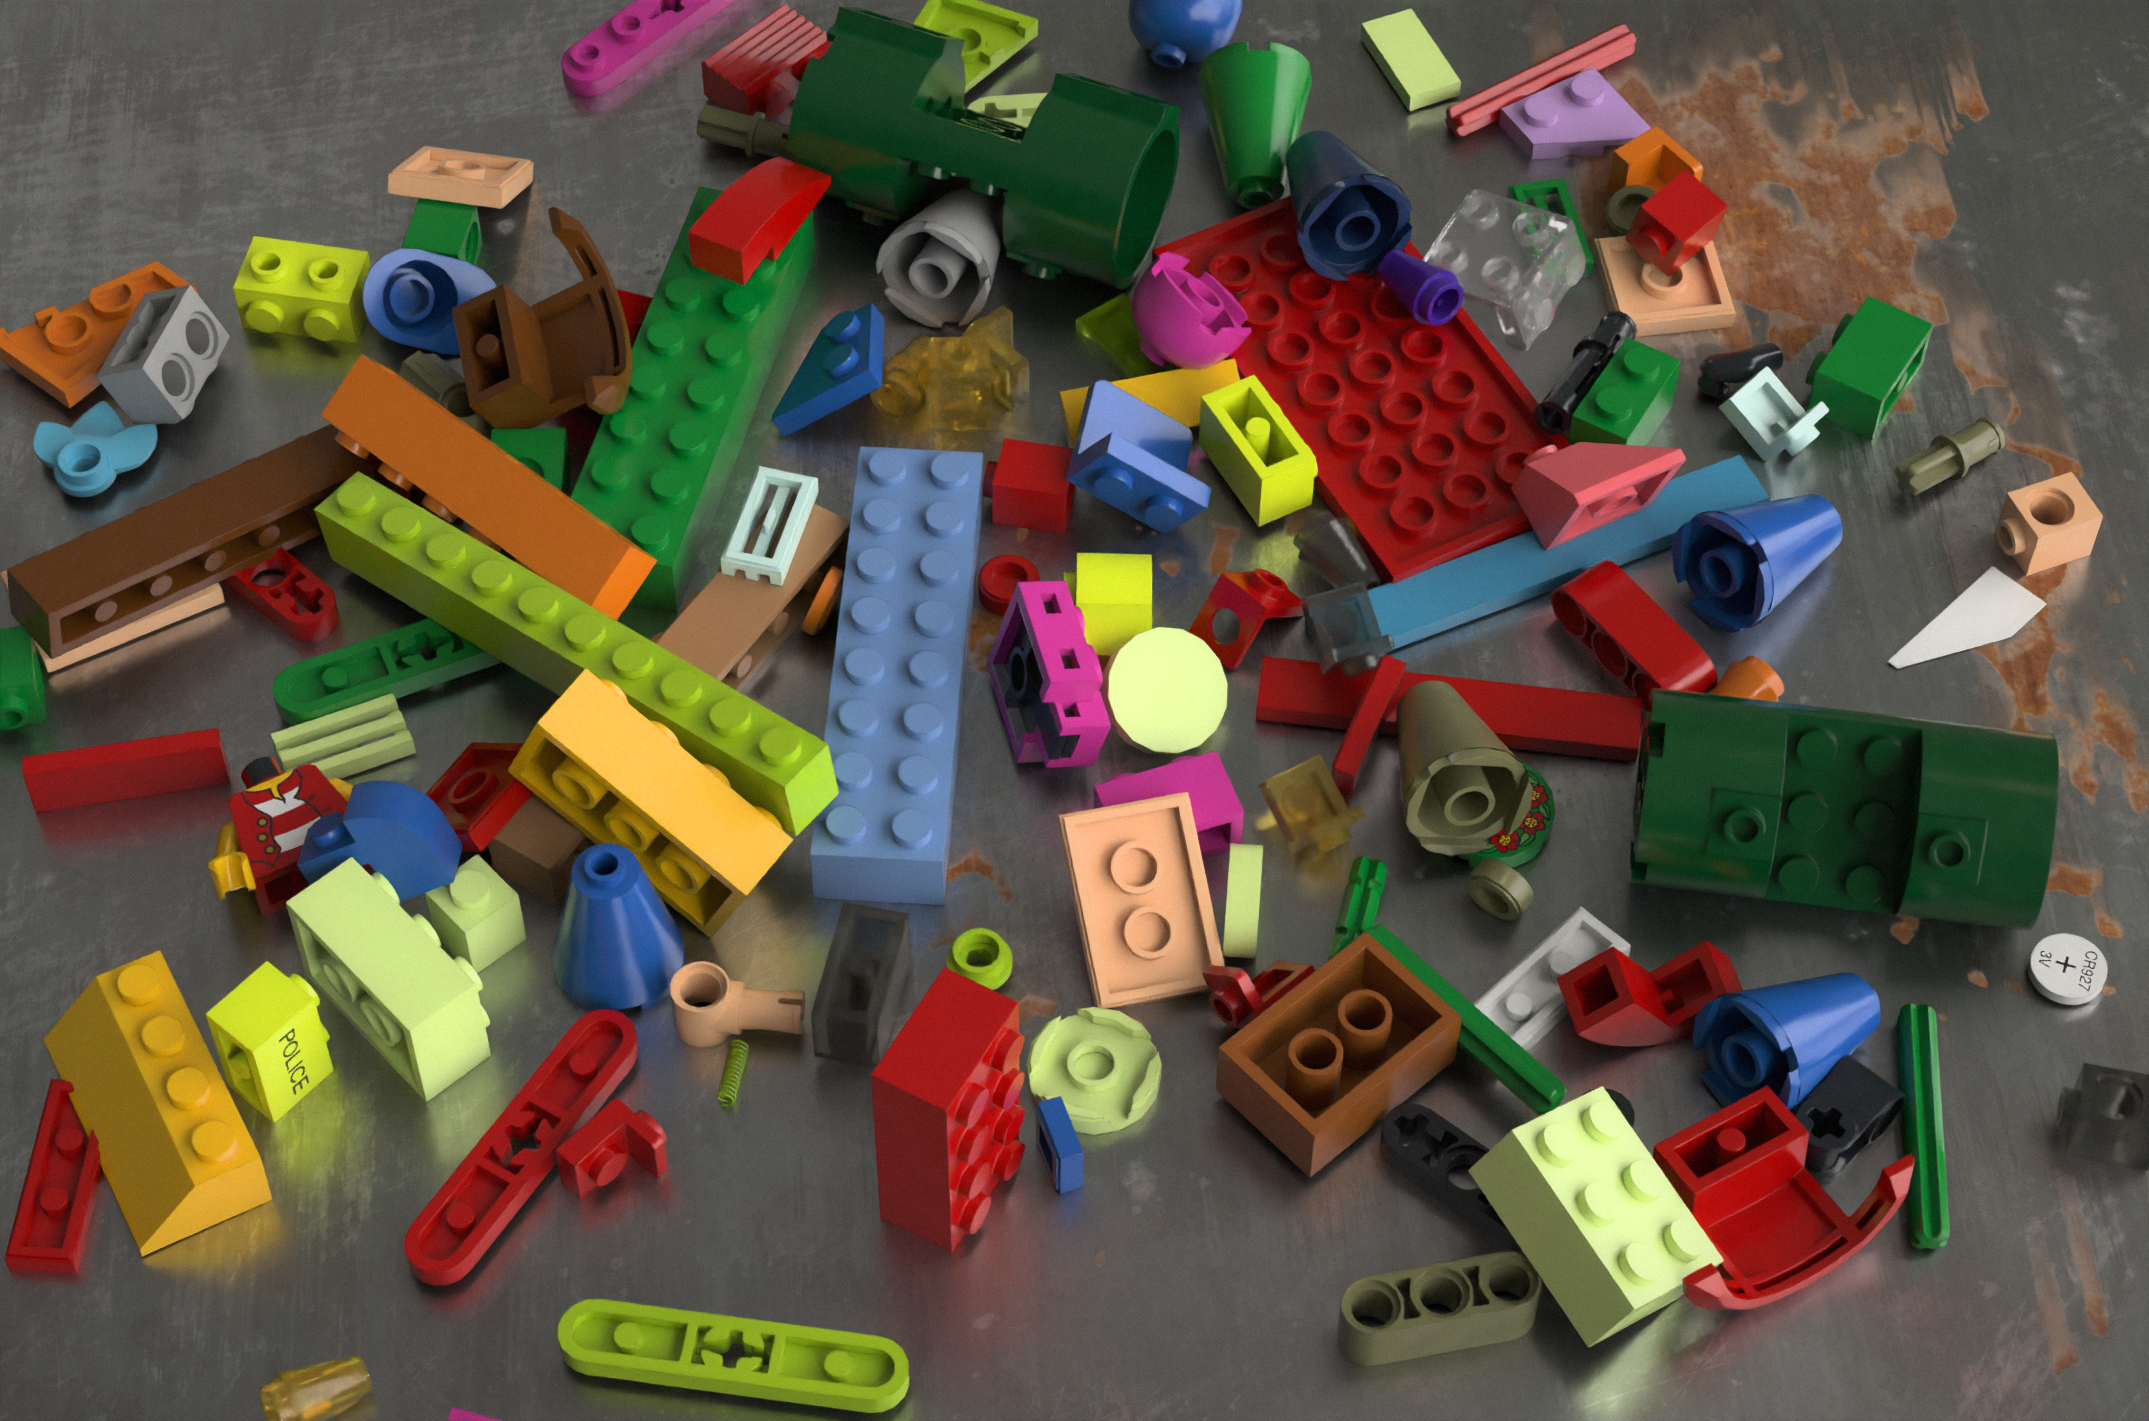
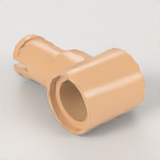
M706 961L689 963L681 967L673 975L670 983V996L675 1030L680 1039L690 1046L698 1048L713 1047L722 1043L730 1034H741L742 1029L773 1030L793 1034L802 1033V1020H804L805 991H775L746 988L745 981L730 980L722 968ZM700 1002L713 1003L706 1007H693V1005Z

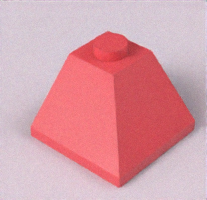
M1578 442L1558 450L1556 445H1549L1534 452L1523 461L1525 468L1511 489L1543 548L1547 551L1649 507L1686 461V458L1679 448Z

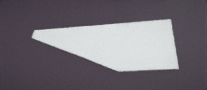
M1992 566L1887 662L1899 669L2010 638L2047 603Z

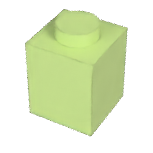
M478 854L457 868L454 882L425 893L431 924L440 942L455 957L461 956L468 961L477 974L527 939L519 895Z

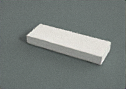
M1580 906L1473 1005L1524 1050L1528 1051L1569 1013L1556 978L1612 946L1629 957L1631 945Z

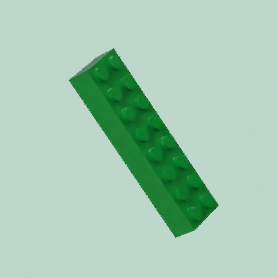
M700 186L632 347V377L623 407L610 415H604L570 497L658 560L629 603L678 613L815 257L813 216L811 211L775 262L764 258L745 285L692 266L688 231L705 210L724 192Z

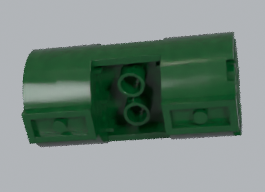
M839 7L835 24L826 32L827 41L832 42L821 59L810 58L802 77L792 110L787 140V152L797 154L798 163L831 175L832 184L824 193L825 196L844 201L846 206L864 211L862 220L867 223L895 229L897 222L908 221L926 207L941 179L948 180L949 175L959 178L968 177L970 178L968 188L996 197H1002L1004 192L1007 193L1003 214V241L1007 250L1006 256L1022 261L1023 272L1049 280H1055L1057 273L1067 272L1118 289L1128 287L1135 280L1152 251L1172 194L1180 147V134L1177 124L1181 110L1180 105L1075 73H1056L1051 90L1039 104L1028 127L963 107L965 68L961 53L965 42L964 39L859 7Z
M1651 688L1649 704H1652V712H1646L1635 780L1633 833H1635L1634 842L1631 841L1629 884L1853 909L2031 931L2035 926L2047 887L2057 820L2059 756L2054 734Z

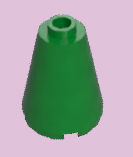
M1249 41L1236 42L1216 49L1206 56L1200 65L1198 86L1225 188L1232 200L1248 209H1257L1272 203L1284 194L1288 179L1286 155L1292 143L1298 139L1312 85L1309 61L1299 51L1280 43L1268 42V51H1249Z

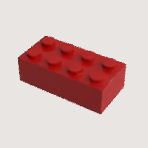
M945 967L939 973L872 1072L871 1086L880 1218L952 1253L965 1232L974 1234L980 1228L990 1208V1193L1000 1178L1005 1181L1012 1178L1023 1158L1025 1144L1020 1142V1127L1024 1119L1025 1109L1020 1107V1091L1024 1083L1025 1074L1019 1070V1056L1025 1038L1024 1035L1019 1033V1002Z

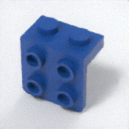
M1098 380L1088 388L1066 477L1067 481L1165 535L1206 510L1212 490L1211 487L1185 473L1193 441L1192 433L1187 426L1106 380Z

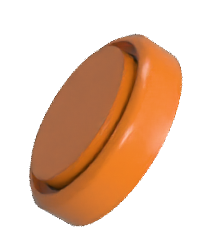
M835 566L831 567L801 627L802 631L813 636L819 630L822 631L842 594L843 570Z

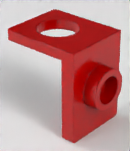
M1257 568L1249 572L1221 573L1188 632L1204 640L1220 659V662L1227 668L1237 669L1266 618L1303 616L1309 605L1290 591L1287 584L1281 578L1267 570ZM1223 608L1233 611L1240 624L1238 637L1229 645L1220 643L1214 636L1212 629L1215 615Z

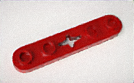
M598 1009L584 1014L577 1020L410 1225L404 1239V1251L412 1274L420 1281L433 1286L449 1285L467 1275L557 1163L556 1149L593 1118L632 1069L638 1058V1039L636 1029L628 1017L615 1010ZM535 1132L537 1149L533 1152L530 1149L523 1148L517 1155L512 1157L513 1152L510 1140L515 1138L519 1141H524ZM508 1165L510 1167L509 1171L505 1169Z

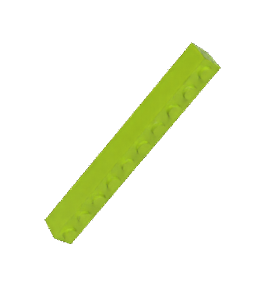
M357 471L314 509L333 561L559 696L569 688L585 669H588L598 679L604 678L613 682L623 691L628 703L649 721H657L669 728L675 734L680 746L701 764L706 763L720 770L729 780L731 788L752 806H759L768 810L778 819L782 829L795 837L839 794L828 743L363 473Z

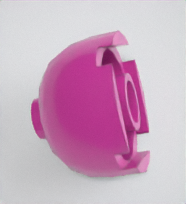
M1165 252L1160 254L1148 267L1134 290L1131 314L1136 331L1142 338L1139 342V347L1151 361L1162 367H1166L1168 363H1171L1178 368L1200 370L1216 365L1236 351L1251 334V328L1241 327L1248 319V316L1234 296L1208 272L1204 271L1197 279L1183 270L1190 260L1181 255Z

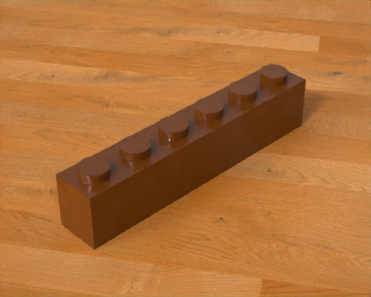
M329 424L8 568L7 578L11 614L51 659H54L229 578L239 571H244L277 554L276 549L279 547L287 551L321 535L322 531L314 509L357 471L374 480V465L367 458L365 460L339 444L334 439L339 430L334 425Z

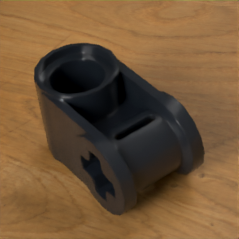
M1847 1055L1842 1058L1830 1071L1821 1086L1800 1106L1795 1115L1797 1120L1809 1132L1804 1167L1820 1185L1833 1182L1868 1144L1874 1143L1886 1131L1901 1110L1906 1095L1852 1056Z

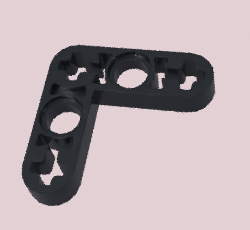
M1604 1088L1633 1129L1635 1112L1630 1101L1623 1094ZM1589 1090V1091L1585 1092L1583 1095H1585V1094H1587V1093H1589V1092H1591V1091H1593V1090ZM1407 1103L1397 1106L1388 1112L1382 1124L1380 1152L1390 1167L1500 1244L1512 1250L1522 1251L1494 1208L1488 1206L1490 1202L1480 1188L1471 1190L1459 1188L1450 1181L1447 1174L1450 1169L1457 1165L1469 1164L1473 1166L1490 1150L1423 1105ZM1415 1131H1418L1424 1135L1423 1143L1414 1140L1407 1147L1399 1143L1400 1133L1409 1137ZM1432 1155L1438 1159L1436 1167L1430 1166Z

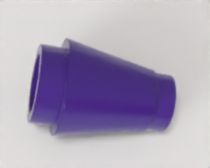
M1398 249L1385 255L1379 264V279L1386 284L1419 323H1430L1434 326L1443 325L1451 320L1460 309L1464 292L1458 284V279L1454 273L1412 255L1405 254Z

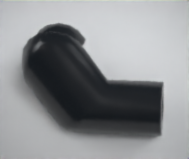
M1766 343L1749 349L1710 354L1699 365L1701 374L1698 376L1697 385L1707 395L1714 397L1722 396L1728 392L1730 383L1736 384L1748 381L1766 366L1772 372L1778 371L1783 365V353L1777 345Z

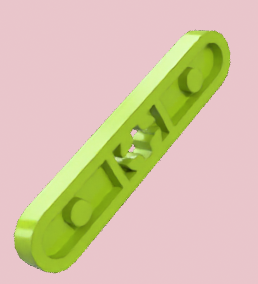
M586 1299L572 1305L563 1314L558 1324V1342L565 1362L575 1371L586 1375L866 1413L884 1412L895 1407L905 1397L909 1388V1364L904 1350L893 1340L876 1335L606 1299ZM731 1343L743 1344L744 1353L747 1356L739 1358L736 1368L724 1367L723 1358L720 1355L728 1353ZM763 1361H767L770 1363L768 1365H764Z

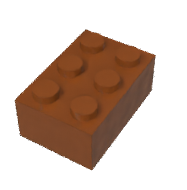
M1364 932L1218 1047L1216 1091L1311 1178L1386 1117L1388 1112L1402 1104L1455 1060L1462 1017L1371 935Z

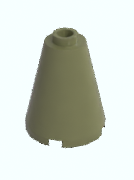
M1426 681L1408 689L1397 703L1396 723L1402 813L1409 831L1418 838L1420 845L1428 851L1450 856L1476 853L1488 848L1486 839L1503 829L1507 836H1509L1520 826L1531 808L1533 788L1523 764L1449 684L1442 681Z

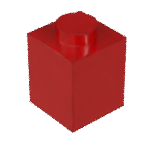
M1684 169L1639 207L1625 240L1635 248L1644 260L1654 264L1669 277L1713 240L1729 206Z
M1004 438L998 462L988 461L983 482V497L992 498L993 523L1065 534L1076 491V485L1066 480L1073 448Z

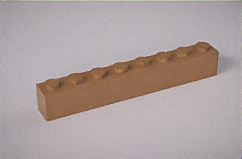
M794 492L767 558H773L797 497V494ZM814 503L782 586L770 584L769 576L762 574L758 581L746 579L745 571L739 569L736 570L734 576L722 574L720 564L717 574L702 591L697 590L688 597L682 608L681 615L665 633H657L650 641L736 691L741 692L806 617L831 567L835 566L845 572L850 521ZM769 509L757 521L754 532L748 539L744 553L752 554ZM533 793L488 845L495 872L557 906L565 897L574 861L584 850L596 844Z

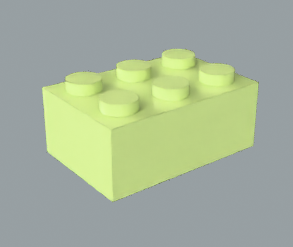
M350 857L286 902L305 975L426 1102L491 1056L486 1027L490 1025V1020L480 1004L478 992L483 989V985L478 974L463 957L457 956L455 959H452L441 948V942L436 931L422 915L417 913L411 917L400 906V900L396 891L381 873L375 872L370 876L353 857Z
M1603 1086L1511 1130L1468 1170L1588 1348L1678 1299L1684 1294L1682 1278L1709 1263L1717 1267L1724 1261Z

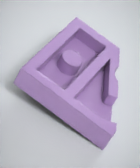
M1594 67L1501 108L1499 125L1531 160L1557 159L1564 155H1576L1579 157L1603 156L1604 146L1624 145L1651 129Z

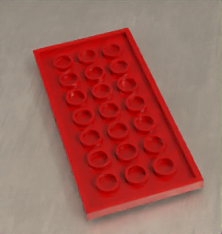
M1291 195L1152 250V263L1160 254L1165 252L1181 255L1190 260L1183 270L1197 279L1204 271L1208 272L1234 296L1245 310L1248 319L1241 327L1251 328V334L1225 360L1235 359L1240 380L1252 375L1257 377L1299 436L1311 449L1316 457L1318 474L1314 477L1313 486L1385 584L1390 582L1395 584L1439 564L1534 530L1511 487L1525 468L1523 461L1528 456L1549 445H1556L1558 450H1562L1571 446V444L1563 434L1550 435L1538 427L1533 414L1535 407L1539 403L1462 306L1456 315L1443 325L1422 324L1416 321L1386 284L1379 279L1378 273L1370 276L1365 271L1348 274L1349 280L1336 281L1319 275L1305 261L1299 249ZM1409 240L1403 252L1426 261Z

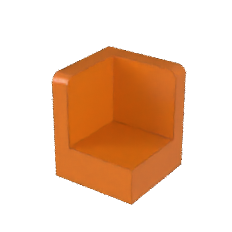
M1656 125L1614 150L1607 191L1613 195L1624 187L1642 185L1658 192L1684 169L1701 182L1703 167L1698 160Z

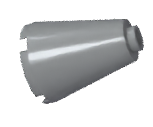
M970 180L963 182L893 230L880 247L876 268L877 274L882 270L883 277L888 285L884 291L886 296L908 318L928 327L941 328L944 322L961 321L958 326L969 323L981 312L990 295L1003 239V214L1006 198L1004 195L996 197L968 188Z

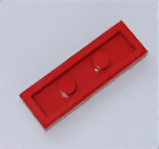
M219 728L22 758L23 778L36 813L231 784L229 764Z
M50 1080L4 1257L8 1269L78 1273L102 1175V1168L100 1165V1152L98 1150L99 1141L93 1128L90 1139H88L68 1095L74 1092L75 1089L72 1083L66 1080Z

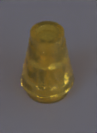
M917 336L883 364L882 386L870 392L871 400L880 412L891 418L902 419L919 412L923 408L937 368L942 360V350L934 340L926 336Z
M357 1354L346 1359L340 1358L274 1372L273 1381L259 1387L260 1401L267 1421H329L359 1402L361 1398L373 1393L368 1370L363 1360Z

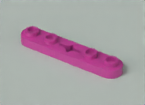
M635 0L563 53L561 68L564 85L570 92L579 96L594 97L603 95L735 0ZM663 9L668 10V11H665L664 13H661V10H663Z

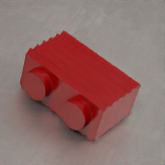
M787 3L783 4L701 62L704 95L726 110L754 116L756 112H762L765 114V119L767 117L770 119L778 117L784 112L791 100L796 99L810 58L821 59L831 45L827 41L826 31L822 32L819 26L814 27L810 20L806 21L803 15L798 16L795 9L790 10Z

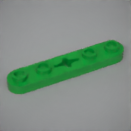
M431 618L295 663L283 669L275 678L272 690L278 714L283 721L295 726L393 693L397 699L502 663V661ZM429 646L434 653L436 652L437 657L425 661L424 657L418 653V649Z

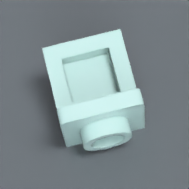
M1768 366L1756 373L1719 406V409L1764 462L1784 449L1791 456L1800 452L1820 434L1814 424L1830 411L1822 401L1808 411H1805Z

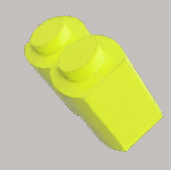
M1077 553L1076 572H1064L1063 581L1067 583L1074 606H1078L1082 610L1085 623L1084 636L1087 644H1090L1096 652L1102 674L1112 653L1120 645L1128 641L1132 636L1152 629V555Z

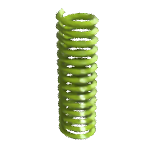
M739 1039L731 1041L729 1053L727 1054L728 1057L726 1058L727 1061L725 1062L726 1065L724 1066L725 1069L723 1070L717 1091L718 1094L716 1095L720 1101L731 1103L721 1102V1106L733 1105L739 1090L750 1049L745 1041Z

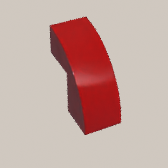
M1707 940L1651 972L1612 946L1556 978L1577 1034L1587 1040L1612 1046H1648L1690 1038L1693 1035L1695 1017L1706 1002L1726 993L1743 991L1730 957Z

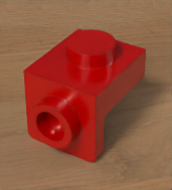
M1277 960L1252 980H1250L1248 974L1243 969L1212 965L1203 972L1202 976L1212 992L1209 1000L1217 1016L1224 1023L1231 1026V1028L1242 1029L1315 972L1312 964Z

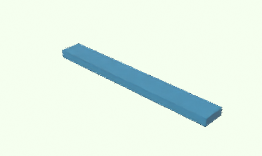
M1739 454L1671 479L1649 507L1547 551L1543 548L1535 531L1532 530L1439 564L1395 584L1390 582L1305 614L1304 627L1326 663L1351 666L1553 591L1601 561L1609 560L1620 566L1673 546L1677 530L1699 513L1770 501L1771 497Z

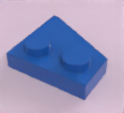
M872 302L855 311L847 310L839 313L821 329L772 414V422L785 437L882 386L885 318Z

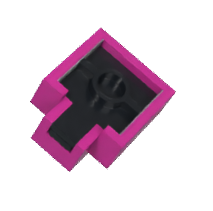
M1066 581L1017 583L986 662L1017 763L1044 762L1046 768L1094 766L1111 727L1099 691L1103 683L1100 663L1095 650L1086 642L1084 636V616L1080 607L1074 606Z

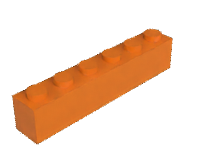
M363 354L359 356L320 415L340 430L334 439L343 447L365 460L370 452L382 460L383 463L377 471L384 477L407 491L415 484L427 493L421 503L432 512L450 523H453L457 516L471 525L466 534L497 552L504 549L516 558L514 562L616 621L658 561L393 370Z

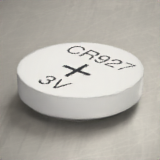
M2060 933L2042 939L2034 947L2028 964V972L2035 988L2048 999L2061 1004L2078 1005L2094 999L2101 992L2107 978L2108 967L2104 955L2092 942L2074 934Z

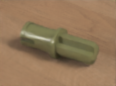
M710 105L705 106L700 112L697 121V135L700 138L745 149L746 155L749 157H755L757 153L772 157L781 156L798 163V155L787 152L789 125L767 120L762 112H756L754 116Z
M1982 417L1972 425L1953 435L1940 434L1936 436L1929 448L1900 462L1896 466L1894 473L1898 479V488L1902 492L1909 491L1913 495H1918L1947 478L1950 480L1962 478L1967 474L1970 466L2002 451L2001 449L2005 446V437L2001 427L1993 419Z

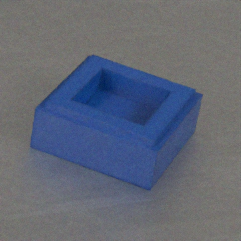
M1058 1096L1038 1102V1108H1036V1141L1055 1189H1059L1061 1194L1083 1187L1084 1153L1062 1097Z

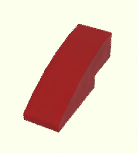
M781 156L764 161L747 171L724 190L688 231L691 265L745 285L764 258L775 262L832 184L831 175Z

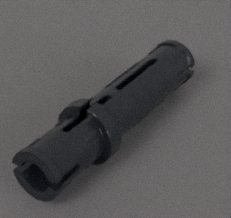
M1611 311L1607 314L1608 317L1604 316L1600 320V324L1593 334L1586 335L1579 341L1574 348L1572 362L1558 378L1543 401L1535 407L1534 420L1541 430L1550 435H1561L1564 429L1567 431L1570 428L1572 415L1625 338L1635 339L1637 328L1630 316L1620 311Z

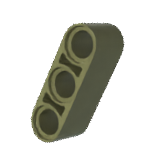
M1497 1252L1366 1276L1353 1281L1344 1290L1339 1309L1337 1344L1342 1354L1351 1362L1362 1366H1378L1512 1341L1524 1336L1533 1325L1542 1287V1279L1526 1255L1517 1252ZM1509 1291L1521 1299L1517 1301H1504L1493 1293ZM1431 1303H1439L1449 1307L1453 1312L1436 1314L1424 1306ZM1362 1316H1373L1385 1324L1378 1327H1368L1360 1324L1356 1319Z

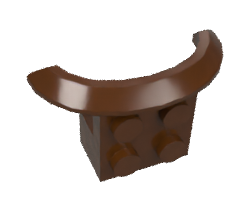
M556 207L548 209L552 232L569 252L584 279L583 281L532 306L525 303L505 284H501L452 308L470 408L496 429H531L586 402L588 407L597 413L610 415L623 407L632 377V350L628 326L613 279L596 245L582 224Z

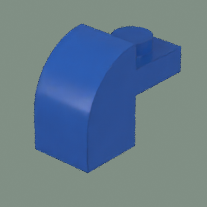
M368 781L353 785L344 815L340 812L330 813L317 820L308 828L297 866L309 885H311L350 857H353L361 866L369 863L374 872L381 873L392 885L400 902L454 882L463 844L441 809L422 792L396 782Z

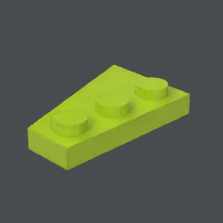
M928 0L913 23L965 40L961 53L965 68V93L1038 36L1037 18L978 0Z

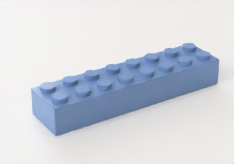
M860 446L824 742L829 745L839 794L814 818L810 850L814 898L944 906L984 501L983 453Z

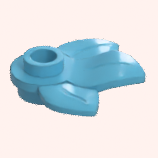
M100 401L82 415L71 428L61 424L41 422L36 429L33 446L38 459L54 469L57 485L62 491L76 497H88L99 494L110 487L117 474L135 469L148 460L156 447L157 428L155 424H140L124 429L119 416L109 403Z

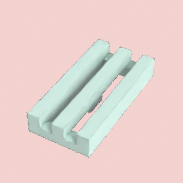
M758 466L721 557L722 574L734 576L736 570L739 569L745 571L746 579L758 581L762 574L769 576L770 584L782 586L819 493L818 478ZM770 484L778 485L779 487L763 523L752 554L744 553ZM794 489H797L799 492L773 558H767Z

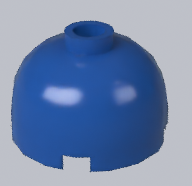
M1130 0L1127 15L1130 30L1141 47L1151 54L1152 60L1166 68L1180 69L1183 65L1202 63L1203 59L1210 53L1229 44L1235 32L1243 2L1242 0Z

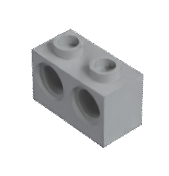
M191 285L146 293L96 377L135 425L174 424L184 420L193 410L194 400L207 377L216 369L217 359L228 342L230 335Z

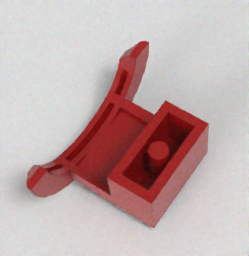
M1768 1086L1753 1092L1654 1145L1653 1159L1724 1260L1717 1267L1709 1263L1682 1278L1683 1293L1695 1306L1703 1309L1745 1310L1775 1302L1807 1287L1840 1266L1863 1248L1892 1218L1908 1193L1915 1158L1909 1154L1883 1168L1872 1192L1858 1209L1848 1217L1804 1167L1809 1132Z

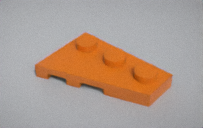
M154 261L91 288L89 299L64 310L58 311L55 305L33 313L36 322L7 333L4 327H1L0 360L70 409L102 384L96 376L144 294L191 285L199 295L198 289L158 261Z

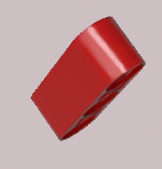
M1609 560L1601 561L1553 590L1551 605L1560 624L1631 697L1642 698V708L1646 712H1652V704H1649L1652 687L1706 694L1713 691L1716 687L1718 677L1710 657L1614 562Z

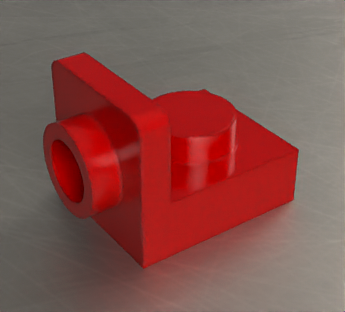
M615 1097L556 1149L561 1184L581 1200L595 1186H605L613 1181L624 1168L629 1156L658 1179L668 1170L665 1147L666 1134L650 1114L643 1110H638L634 1113Z

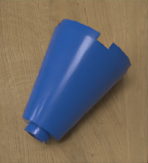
M1815 494L1702 512L1684 523L1676 532L1672 546L1673 572L1678 584L1685 580L1687 581L1695 597L1688 601V603L1698 616L1714 628L1729 633L1739 632L1745 628L1756 626L1764 620L1839 546L1843 533L1841 518L1829 501Z
M604 843L594 845L584 850L574 861L552 948V966L563 994L580 1008L588 1011L611 1009L619 1012V1009L641 1005V1010L655 1006L670 993V983L673 975L684 966V940L678 925L635 855L627 848L617 844Z
M1850 972L1720 995L1706 1002L1695 1017L1692 1035L1694 1051L1704 1047L1710 1066L1709 1069L1701 1072L1708 1088L1724 1108L1768 1086L1792 1112L1824 1081L1842 1058L1851 1055L1876 1031L1881 1018L1880 1002L1874 988L1861 977Z

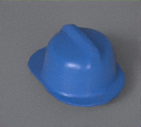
M399 248L382 255L370 267L363 283L362 305L368 321L380 335L397 343L441 354L460 355L452 308L495 288L496 284L481 268L466 261L420 249Z

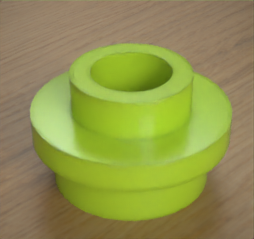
M973 928L960 934L951 944L946 956V967L991 990H995L1002 986L1010 977L1013 968V957L1008 944L996 932L986 928ZM975 961H985L990 964L985 967L970 966Z

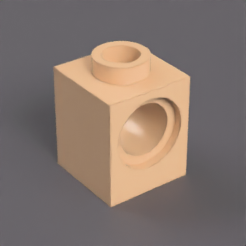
M2069 472L2008 492L1995 532L2001 549L2008 556H2012L2023 573L2028 576L2090 555L2103 515L2074 474Z

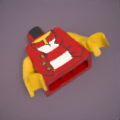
M261 757L250 762L243 769L241 779L247 789L234 794L229 799L228 804L233 820L227 822L219 830L214 859L208 863V870L218 900L226 898L225 893L228 891L247 887L248 891H254L259 911L264 917L287 907L286 902L310 886L297 866L308 828L317 820L330 813L340 812L344 815L353 788L352 784L337 777L327 779L316 765L304 764L283 773L274 758ZM369 863L362 866L365 871L372 869Z

